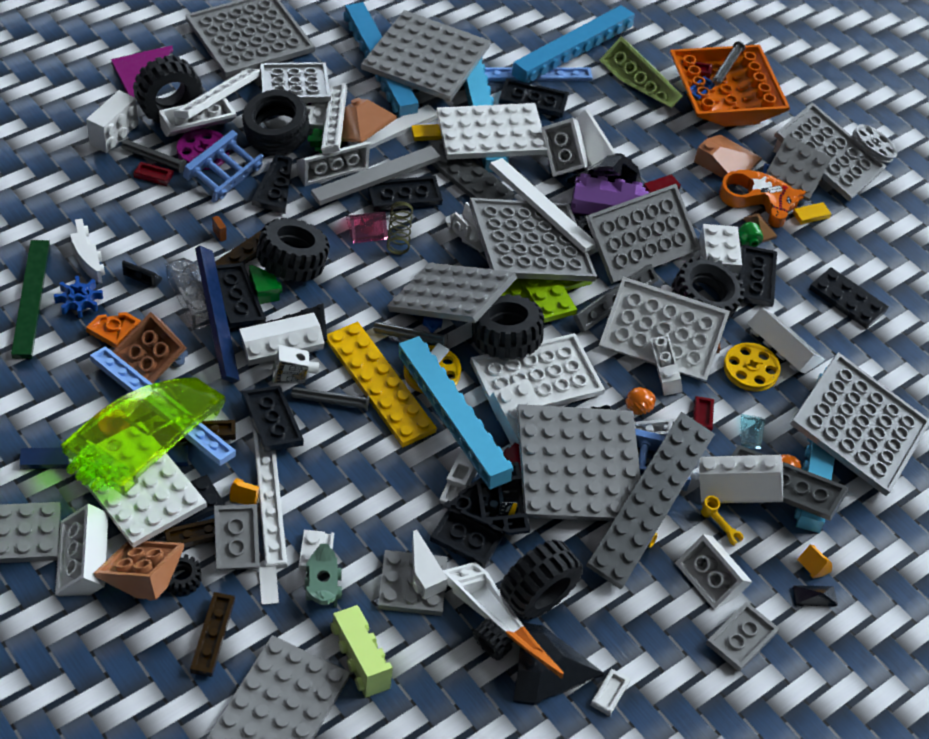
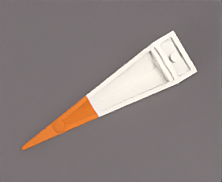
M476 562L443 570L448 578L447 584L453 588L452 593L485 619L495 622L497 627L499 626L502 632H505L509 638L557 676L563 678V671L523 626L508 603L501 596L500 591L487 571Z

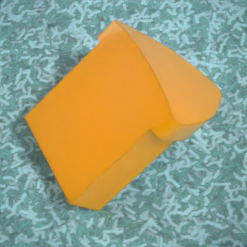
M236 478L231 485L230 502H237L243 505L257 504L259 486L245 483L244 480Z
M809 545L797 559L807 569L812 578L823 577L832 571V562L814 545Z

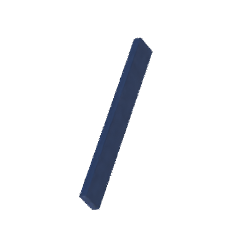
M199 245L195 248L221 379L237 383L240 379L214 254L212 250Z
M161 446L177 466H188V446ZM92 447L21 448L19 466L20 469L72 468L69 465L68 459Z

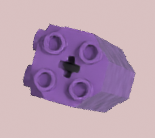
M583 173L575 179L576 185L573 189L571 210L576 215H590L646 195L649 191H645L641 182H632L631 184L625 183L623 179H615V182H608L607 177L598 176V178H592L591 175Z

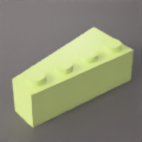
M356 605L333 613V622L330 623L333 634L339 637L340 641L338 643L342 654L346 653L347 665L350 672H354L356 675L355 683L358 690L363 691L365 698L389 690L393 667L390 662L386 663L383 649H378L374 633H368L369 624L359 606Z

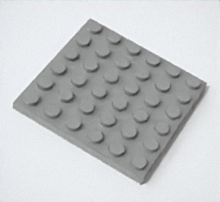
M237 0L185 15L187 23L226 78L237 75L245 69L260 68V63H278L315 52L313 43L280 0Z
M404 10L361 63V69L451 102L490 47L491 41Z
M470 198L469 206L490 269L515 272L517 278L595 282L597 275L588 252L583 253L527 201ZM553 203L576 223L569 203Z
M838 352L790 422V425L883 495L887 496L927 430L929 419Z
M518 404L516 410L524 513L528 514V518L613 521L641 477L633 411Z

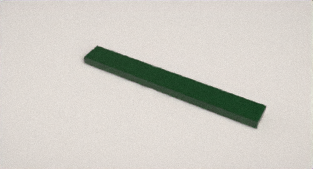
M50 240L30 241L11 352L12 359H32Z

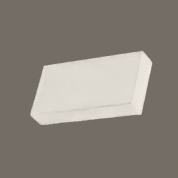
M611 669L590 706L611 716L631 679Z

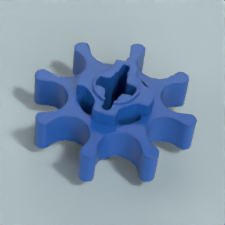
M75 276L74 284L66 285L64 282L59 283L60 290L64 293L54 294V301L56 304L64 303L61 305L63 315L73 309L77 310L78 317L82 318L83 309L91 308L95 312L98 311L97 302L94 300H102L103 291L93 290L96 288L95 279H91L89 283L84 284L80 283L79 276Z

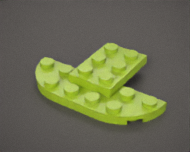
M517 278L501 296L511 294V296L520 295L522 298H529L531 302L534 301L541 308L544 315V323L577 314V308L567 291L591 285L592 281Z

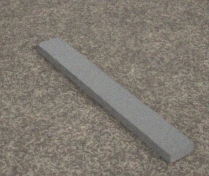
M432 146L312 189L311 195L319 205H323L440 161V155Z

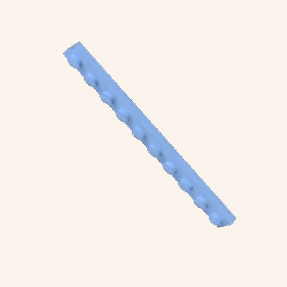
M106 346L90 355L92 363L219 466L236 456L234 448Z

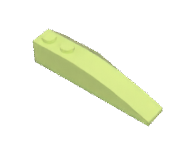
M622 36L600 59L620 81L670 108L683 97Z

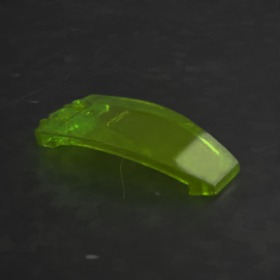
M196 377L162 381L134 390L103 408L61 444L63 454L73 460L69 463L66 472L73 474L78 470L75 478L84 485L92 482L90 486L92 491L96 492L106 485L124 496L139 482L138 478L198 424L212 413L218 416L226 402L225 396Z

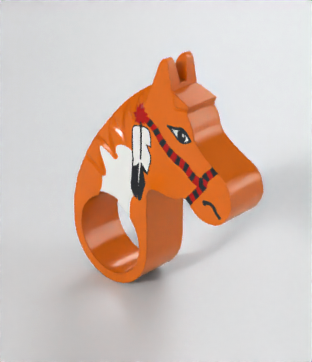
M737 170L727 173L723 178L719 191L721 200L733 208L764 205L766 212L769 214L768 223L775 228L784 225L788 212L797 207L798 202L804 198L803 195L806 193L804 190L793 189L773 176L753 170ZM738 184L748 189L749 193L738 195L731 192L727 186Z

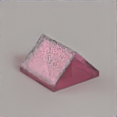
M385 212L346 215L353 243L386 240L388 238Z

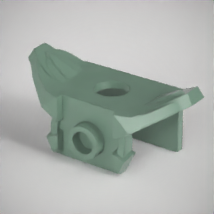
M320 544L306 563V600H313L320 605H329L334 601V607H337V599H342V586H338V581H341L342 568H338L337 558L329 544ZM325 572L329 574L330 578L328 581L322 582L318 580L317 575Z

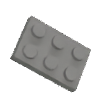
M257 504L214 506L216 570L259 569Z
M746 601L707 640L706 645L740 672L779 632L780 628Z

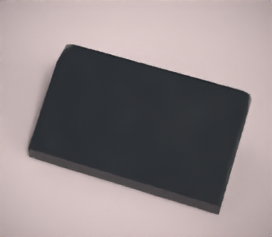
M122 261L123 275L153 287H157L161 282L162 277L157 273L127 261Z

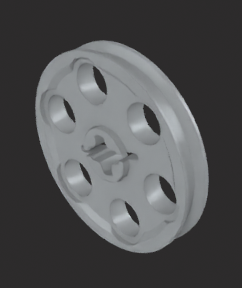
M860 124L852 132L856 144L874 159L884 163H891L898 153L894 144L875 128Z

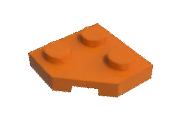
M127 312L109 317L106 314L98 315L86 326V332L116 348L141 320Z

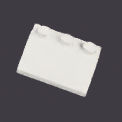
M703 534L675 562L715 610L738 597L752 583L750 578L713 536Z

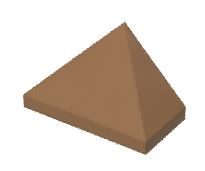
M760 213L744 217L746 222H753L759 225L763 234L762 243L777 238L776 233Z

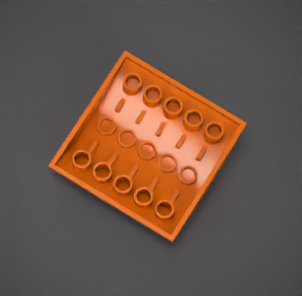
M745 45L744 52L740 53L722 83L714 86L711 90L704 87L705 79L700 76L701 69L695 66V63L712 64L710 78L712 80L733 49V46L670 50L697 117L724 127L755 125L790 110V106L761 45ZM700 79L703 80L702 83H696ZM694 84L697 85L696 94L702 96L700 100L695 99L690 90V87ZM705 89L707 90V93H706V94H701V93H700V92L704 91Z

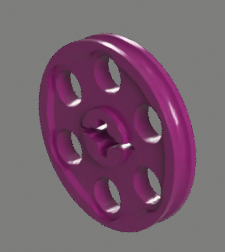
M196 129L185 133L177 142L179 160L184 159L188 164L224 136L210 129ZM205 136L211 137L210 139H203ZM187 140H193L194 142L188 143V142H186V141H187ZM185 151L191 152L190 154H183ZM221 158L213 161L218 167L225 163Z

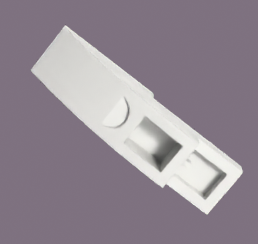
M76 219L77 233L70 234L74 255L85 273L92 279H95L98 284L103 283L102 276L105 275L104 265L99 264V262H102L101 251H97L96 244H91V240L86 238L89 237L88 226H84L83 219Z
M463 450L457 457L447 477V484L439 499L441 504L456 498L458 493L468 487L473 478L475 479L477 476V470Z

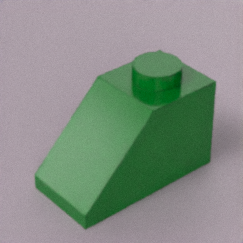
M249 265V278L260 304L280 301V293H282L281 282H277L274 274L268 273L257 266Z

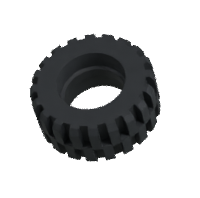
M171 56L158 57L153 62L149 61L146 67H142L139 70L140 74L136 75V82L133 84L134 97L140 108L149 119L157 123L160 122L159 110L185 105L203 94L202 82L192 66L186 60L173 56V58ZM180 82V86L174 94L165 98L156 97L158 91L166 84Z
M277 218L269 221L262 228L256 248V257L260 265L268 273H273L275 277H281L287 281L294 280V282H300L303 280L306 282L310 279H315L323 272L330 245L326 235H323V232L320 229H316L314 225L307 224L303 220L298 221L295 218H281L280 220Z
M505 294V296H500L476 323H472V340L475 346L485 355L489 354L493 358L499 357V359L503 360L505 358H510V360H514L517 357L524 358L527 354L531 355L543 342V311L534 301L531 302L529 298H522L520 295L511 296V294Z
M555 539L545 541L544 544H539L533 550L528 551L525 556L517 560V563L509 569V572L505 574L500 584L501 596L520 618L528 620L534 619L536 616L539 617L546 611L551 610L555 605H558L576 587V583L580 581L581 575H583L582 563L564 542Z

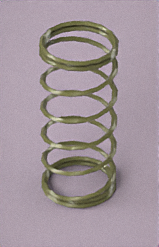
M395 202L390 209L387 249L397 255L405 254L410 249L409 235L411 234L413 207L407 202ZM404 205L411 209V213L405 211L394 213L393 209ZM404 212V213H407V214H409V215H407V216H398V215H396V213ZM398 219H404V220H407L408 222L402 223V222H398V221H396V220H398ZM395 221L400 224L410 223V227H407L405 225L393 226L392 222ZM397 226H404V227H406L407 229H398V228H396V227H397ZM395 228L400 231H406L409 229V234L404 232L393 233L391 229ZM403 233L406 234V236H397L395 234ZM393 240H402L405 243H397ZM392 241L400 245L407 244L408 248L396 250L389 243Z

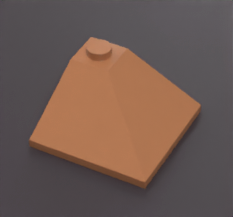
M355 98L351 101V104L345 107L341 142L362 143L396 120L397 117L368 99Z
M717 135L706 139L698 147L694 162L724 178L727 173L732 171L752 170L762 160V157L722 135Z
M150 312L112 352L153 384L187 348L160 318Z
M127 541L94 572V576L136 598L156 600L169 585L184 549V543L145 541L133 548Z

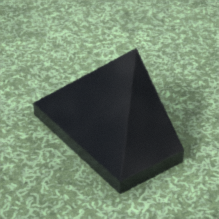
M793 585L792 587L796 606L838 605L834 586Z

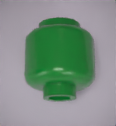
M746 222L740 227L738 233L742 245L757 247L763 241V234L757 223Z

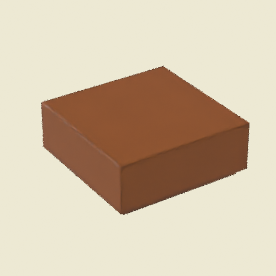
M219 216L212 217L213 231L220 242L227 238L226 226Z

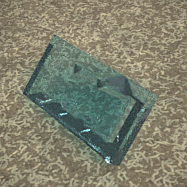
M741 414V446L755 449L761 448L765 419L761 416Z

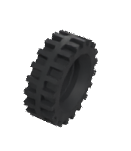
M699 256L697 260L692 257L689 262L685 261L671 285V288H674L673 293L730 311L727 321L741 304L744 298L742 295L745 290L740 288L743 282L742 280H737L738 274L736 272L732 273L729 265L725 267L722 265L721 260L715 262L713 257H708L706 260L703 256ZM692 283H703L712 287L718 293L720 302H714L701 296L693 288Z

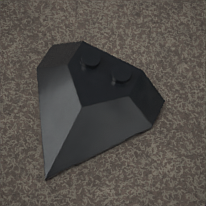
M621 153L607 156L600 162L567 179V182L574 183L576 177H580V174L584 173L591 175L592 178H598V176L607 177L608 182H615V179H623L625 183H642L638 166Z
M519 462L512 463L513 472L510 482L489 489L480 477L459 492L456 498L451 501L448 500L442 505V507L508 535L530 533L528 514L524 513L522 478ZM501 503H517L515 514L498 516Z
M522 622L534 640L564 674L563 678H560L520 646L513 702L537 705L546 698L553 695L555 697L585 684L586 681L592 678H599L604 675V672L545 626Z

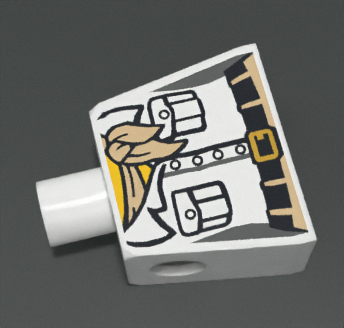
M278 346L273 365V384L304 383L307 373L318 374L319 362H309L308 351Z

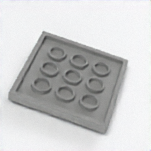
M326 62L260 63L262 92L274 89L289 91L299 96L304 104H323L331 101Z

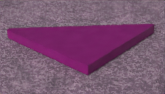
M173 46L111 59L112 66L128 95L134 97L133 84L136 82V75L140 74L139 70L142 67H146L149 61H155V58L168 56L173 52Z

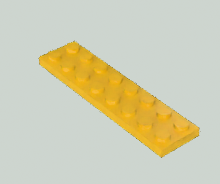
M359 322L327 334L326 342L366 398L370 396L369 402L402 448L436 433L437 427Z

